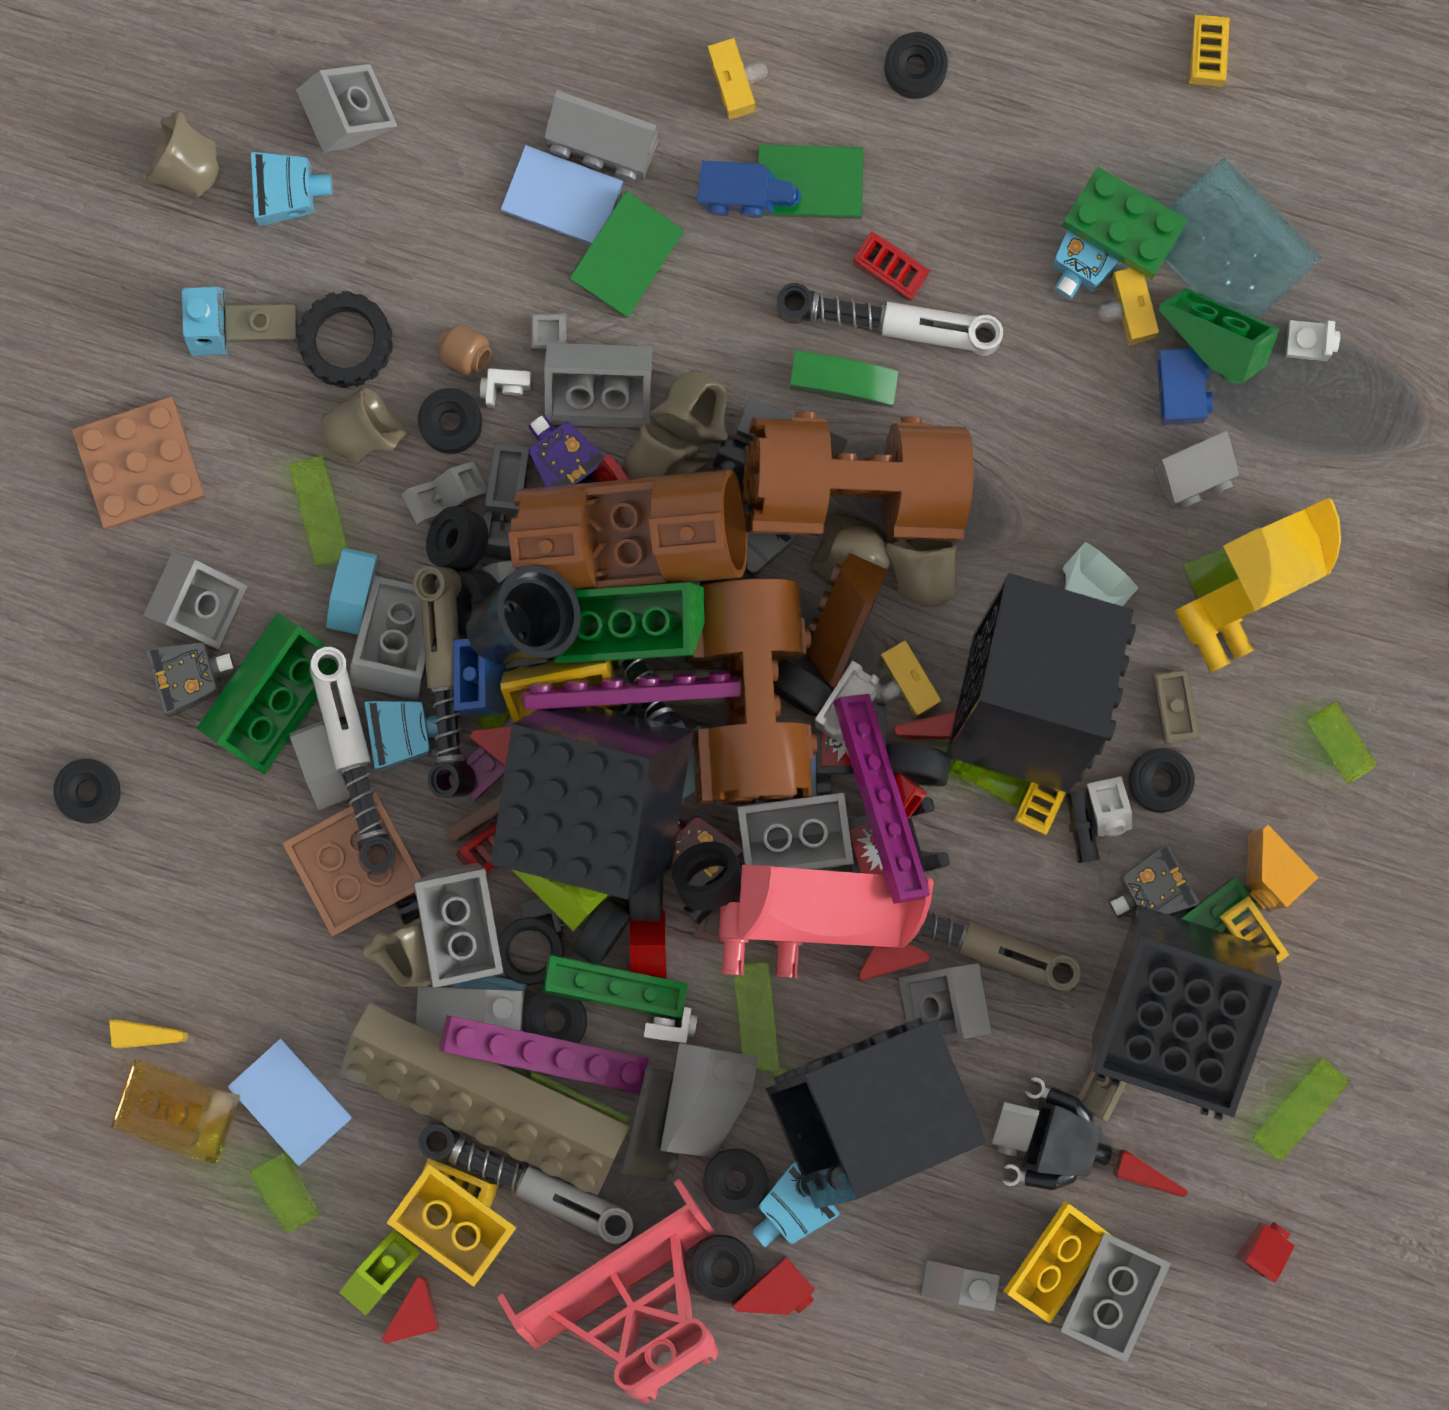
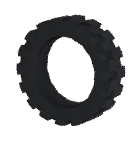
M342 291L341 294L329 293L325 295L326 298L318 299L312 303V308L303 314L301 318L302 323L298 327L297 333L299 337V352L313 375L320 378L326 384L338 385L341 388H349L348 386L352 385L356 387L364 385L365 381L370 378L371 380L379 375L378 372L385 368L389 361L388 357L393 349L391 327L380 307L375 302L370 301L368 297L362 294H352L349 291ZM349 311L361 315L370 323L374 333V344L372 352L365 361L354 367L340 368L332 366L322 359L317 350L316 337L319 327L327 318L335 313Z

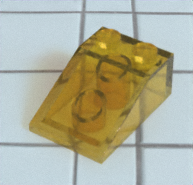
M134 1059L111 1127L186 1157L217 1164L240 1095Z

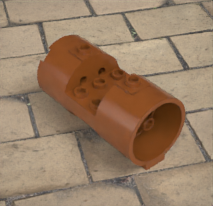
M795 412V418L791 417L789 419L757 417L751 419L748 431L749 434H754V439L749 441L748 446L745 445L743 470L744 504L751 505L752 512L746 513L748 533L821 535L824 530L829 497L835 496L882 498L887 539L964 540V529L971 508L974 474L972 441L966 427L932 425L922 423V417L904 416L901 417V422L890 425L884 455H871V458H865L864 461L857 460V454L837 453L836 456H832L827 419H817L816 412Z
M731 469L521 489L516 493L513 501L515 506H519V512L516 518L511 519V531L508 532L512 568L517 570L529 565L547 567L560 574L573 590L740 578L746 569L748 531L745 504L738 478Z
M747 579L701 585L704 587L705 623L693 656H687L688 662L724 664V670L729 671L730 676L735 675L741 682V696L726 697L727 726L697 729L693 732L692 745L696 804H716L715 801L721 800L722 805L754 804L756 803L755 799L758 798L759 802L771 803L784 801L791 797L793 799L813 797L810 761L813 760V755L817 754V736L815 733H811V724L776 722L775 718L780 716L781 711L780 698L778 695H774L773 681L778 680L777 661L800 658L806 654V648H810L811 645L810 629L805 627V621L801 615L800 583L785 579Z

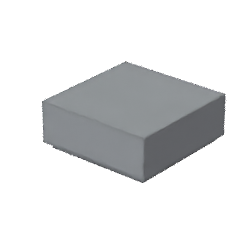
M566 313L531 314L532 350H546L547 343H567Z

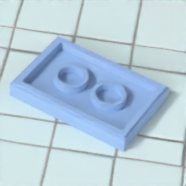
M525 145L501 207V212L591 244L615 208L624 182Z
M282 1038L228 1086L233 1094L298 1166H301L353 1118Z

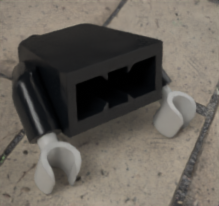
M1031 1078L1030 1081L1040 1084L1042 1090L1038 1095H1032L1025 1091V1094L1034 1101L1044 1098L1046 1103L1039 1102L1038 1119L1022 1167L1027 1168V1171H1022L1018 1164L1009 1163L1004 1168L1015 1169L1018 1177L1015 1181L1003 1179V1183L1008 1186H1014L1019 1182H1025V1186L1056 1190L1074 1183L1078 1176L1088 1177L1093 1163L1106 1166L1111 1159L1112 1148L1110 1145L1099 1142L1102 1133L1101 1127L1093 1124V1116L1078 1097L1055 1087L1051 1089L1046 1088L1040 1078Z

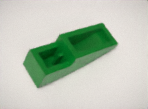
M795 350L790 390L824 394V397L894 406L898 371L860 361Z

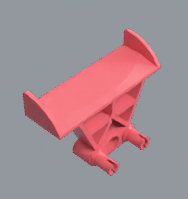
M742 865L740 902H729L727 905L720 907L718 938L724 942L721 974L744 975L745 943H749V939L774 941V944L778 945L775 977L798 978L799 946H802L804 942L905 948L916 937L925 922L931 905L934 881L932 878L925 877L930 895L926 898L893 904L885 875L785 868L770 865Z
M680 1179L673 1183L686 1202L685 1206L519 1313L504 1293L497 1296L516 1332L535 1350L567 1330L616 1363L617 1366L614 1370L616 1384L629 1397L638 1399L642 1403H650L649 1396L655 1400L658 1395V1388L698 1362L710 1364L711 1362L708 1358L711 1357L715 1361L718 1356V1348L715 1345L713 1334L700 1320L692 1317L685 1254L686 1251L716 1232ZM673 1261L674 1277L635 1301L629 1288ZM620 1294L628 1306L588 1333L575 1325ZM676 1298L678 1315L659 1310ZM642 1319L671 1327V1329L637 1350ZM623 1333L619 1353L605 1345ZM672 1352L671 1359L667 1364L657 1365L661 1354Z

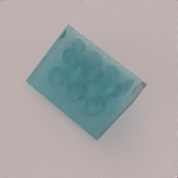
M1225 157L1204 174L1170 208L1186 218L1188 222L1166 256L1165 260L1196 293L1257 319L1311 271L1321 259L1309 244Z

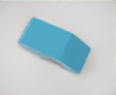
M343 547L330 595L326 628L359 635L366 610L367 598L375 576L377 555Z

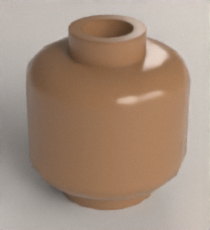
M459 324L450 331H444L438 340L437 346L440 350L439 358L442 364L462 375L471 376L476 372H482L491 359L492 350L489 347L487 337L465 325Z

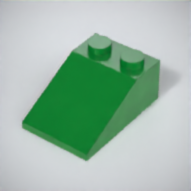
M1187 288L1162 302L1159 307V311L1208 367L1221 373L1220 376L1224 380L1232 383H1244L1267 366L1280 328Z

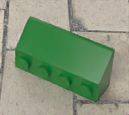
M687 582L573 590L580 606V628L572 645L563 653L555 656V663L567 664L693 656L705 623L704 587Z
M277 612L196 729L265 775L290 739L289 733L297 729L318 699L309 666L314 653L328 646ZM324 658L318 663L320 672L325 675H332L338 670V666L333 659Z

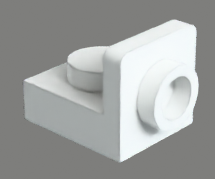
M1290 320L1288 322L1285 357L1328 361L1333 352H1338L1340 343V331H1335V321L1328 320L1323 324Z
M488 368V377L481 378L480 399H486L487 408L495 409L496 388L502 389V394L514 396L523 395V390L531 391V372Z
M1122 776L1087 784L1098 836H1118L1127 830H1131L1133 828L1132 810Z
M684 1007L681 1028L674 1027L675 1020L654 1017L653 1024H645L644 1037L687 1043L688 1036L695 1037L698 1016L691 1015L692 1008Z

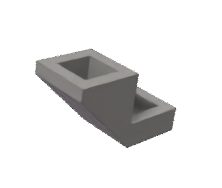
M474 461L449 468L435 480L408 488L401 495L416 524L419 525L434 520L447 507H462L486 495L488 488Z
M323 721L289 733L304 778L318 810L350 799V793L345 789L347 785L341 771H337L335 768Z

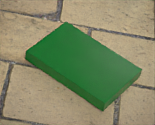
M759 145L758 164H763L778 180L790 181L800 190V196L802 197L795 207L774 206L773 214L762 213V216L862 218L863 147Z
M625 191L568 279L623 317L628 318L684 230L630 192Z

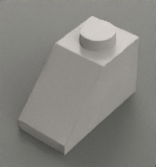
M999 1101L989 1142L997 1145L996 1152L1016 1157L1018 1150L1027 1152L1038 1119L1039 1110Z
M927 1259L921 1295L957 1305L994 1311L1000 1275L996 1272Z

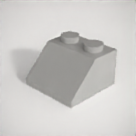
M371 64L319 70L296 89L323 152L349 149L397 127V123Z
M1227 431L1162 459L1153 470L1170 508L1180 505L1182 510L1201 502L1200 495L1212 491L1215 496L1233 488L1232 481L1239 476Z
M172 552L143 616L219 650L247 585L195 559Z
M979 963L898 977L906 1022L920 1017L923 1023L936 1020L945 1042L992 1034Z

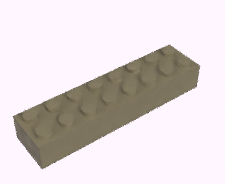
M369 1003L351 1035L339 1072L356 1084H363L378 1091L385 1098L397 1100L411 1107L419 1114L437 1119L453 1130H460L476 1138L484 1145L496 1147L508 1153L516 1160L525 1161L536 1166L547 1175L557 1176L573 1184L581 1191L590 1192L598 1196L630 1126L497 1063L439 1051L442 1037Z

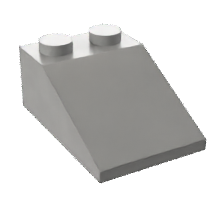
M374 576L351 662V686L418 700L426 672L421 599L415 593L413 584Z
M432 986L418 987L416 1026L442 1037L446 1017L449 1015L523 1031L522 1019L525 991L455 987L433 988Z
M679 1043L660 1150L713 1158L752 1093L758 1057Z

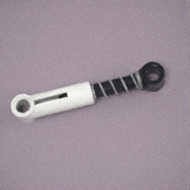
M799 283L785 285L779 291L777 297V312L785 322L790 324H798L803 321L809 322V320L813 319L815 321L821 318L824 323L827 320L838 321L839 325H842L843 322L854 324L855 328L859 325L869 326L870 330L879 328V331H882L881 336L970 350L980 356H988L998 349L1003 337V327L1000 321L990 315L977 317L887 302V305L883 304L881 307L871 306L869 302L865 305L857 304L853 299L850 302L840 301L837 296L834 299L823 298L822 294H816ZM791 296L800 297L804 302V306L798 311L789 310L785 305L786 299ZM980 328H987L992 331L994 339L989 343H982L976 338L975 332Z
M323 647L317 650L311 659L309 666L310 675L315 686L335 768L345 775L347 781L345 789L350 793L351 801L349 805L353 806L355 812L353 821L357 822L359 828L357 834L359 839L357 842L359 849L358 860L361 868L367 873L373 875L382 874L394 863L396 857L395 848L390 842L388 834L384 832L385 829L382 826L380 827L382 820L378 819L376 812L378 804H374L372 796L374 789L370 788L367 777L370 773L366 772L365 769L368 765L367 763H370L371 760L346 668V659L338 649ZM324 658L333 659L338 666V670L332 675L323 674L318 668L320 660ZM333 685L336 687L343 717L340 718L338 717L331 690ZM378 846L384 849L387 856L386 861L381 865L372 864L367 858L369 848Z

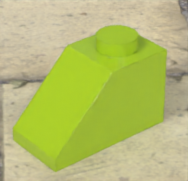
M393 1229L354 1272L339 1293L366 1316L421 1252Z

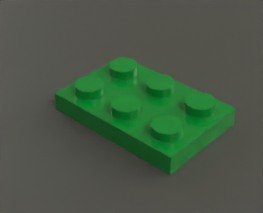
M1097 167L1061 227L1153 280L1188 220L1100 167Z

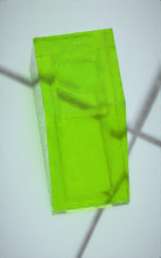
M954 759L949 771L950 775L967 785L1019 808L1031 783Z
M287 1153L280 1154L249 1171L265 1202L287 1233L320 1216Z

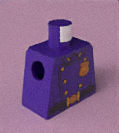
M542 415L528 426L538 441L528 452L545 487L587 483L591 480L600 462L605 457L568 421L555 429L547 417Z

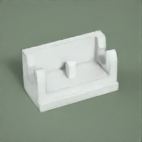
M854 661L851 662L837 687L833 690L815 719V728L843 745L846 744L833 702L839 697L870 694L871 701L873 702L882 688V685L879 684L880 680L876 675H868L862 670L861 665Z

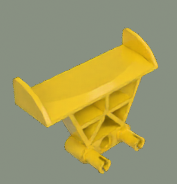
M1331 498L1323 499L1299 512L1265 527L1257 528L1223 545L1239 579L1174 610L1189 643L1197 645L1209 669V673L1231 663L1216 636L1217 633H1222L1233 655V660L1254 651V648L1251 646L1240 623L1243 621L1242 617L1331 573L1338 559L1341 544L1340 519Z

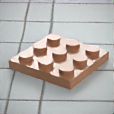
M172 396L72 429L105 530L206 497L175 400Z
M376 792L372 796L374 804H378L376 812L378 819L382 820L380 827L382 826L385 829L384 832L388 834L389 840L395 848L396 855L394 863L386 872L373 875L361 868L358 860L359 849L357 845L359 828L357 822L353 821L355 817L353 806L338 812L282 843L332 937L414 894V882L422 879L417 866ZM373 846L367 851V858L372 864L381 865L387 859L386 852L381 847Z

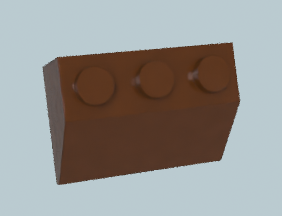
M851 553L848 554L843 565L836 563L828 582L834 584L832 592L825 590L817 610L823 613L820 620L814 617L809 626L811 645L806 650L807 655L828 684L835 688L853 653L888 572L887 569Z

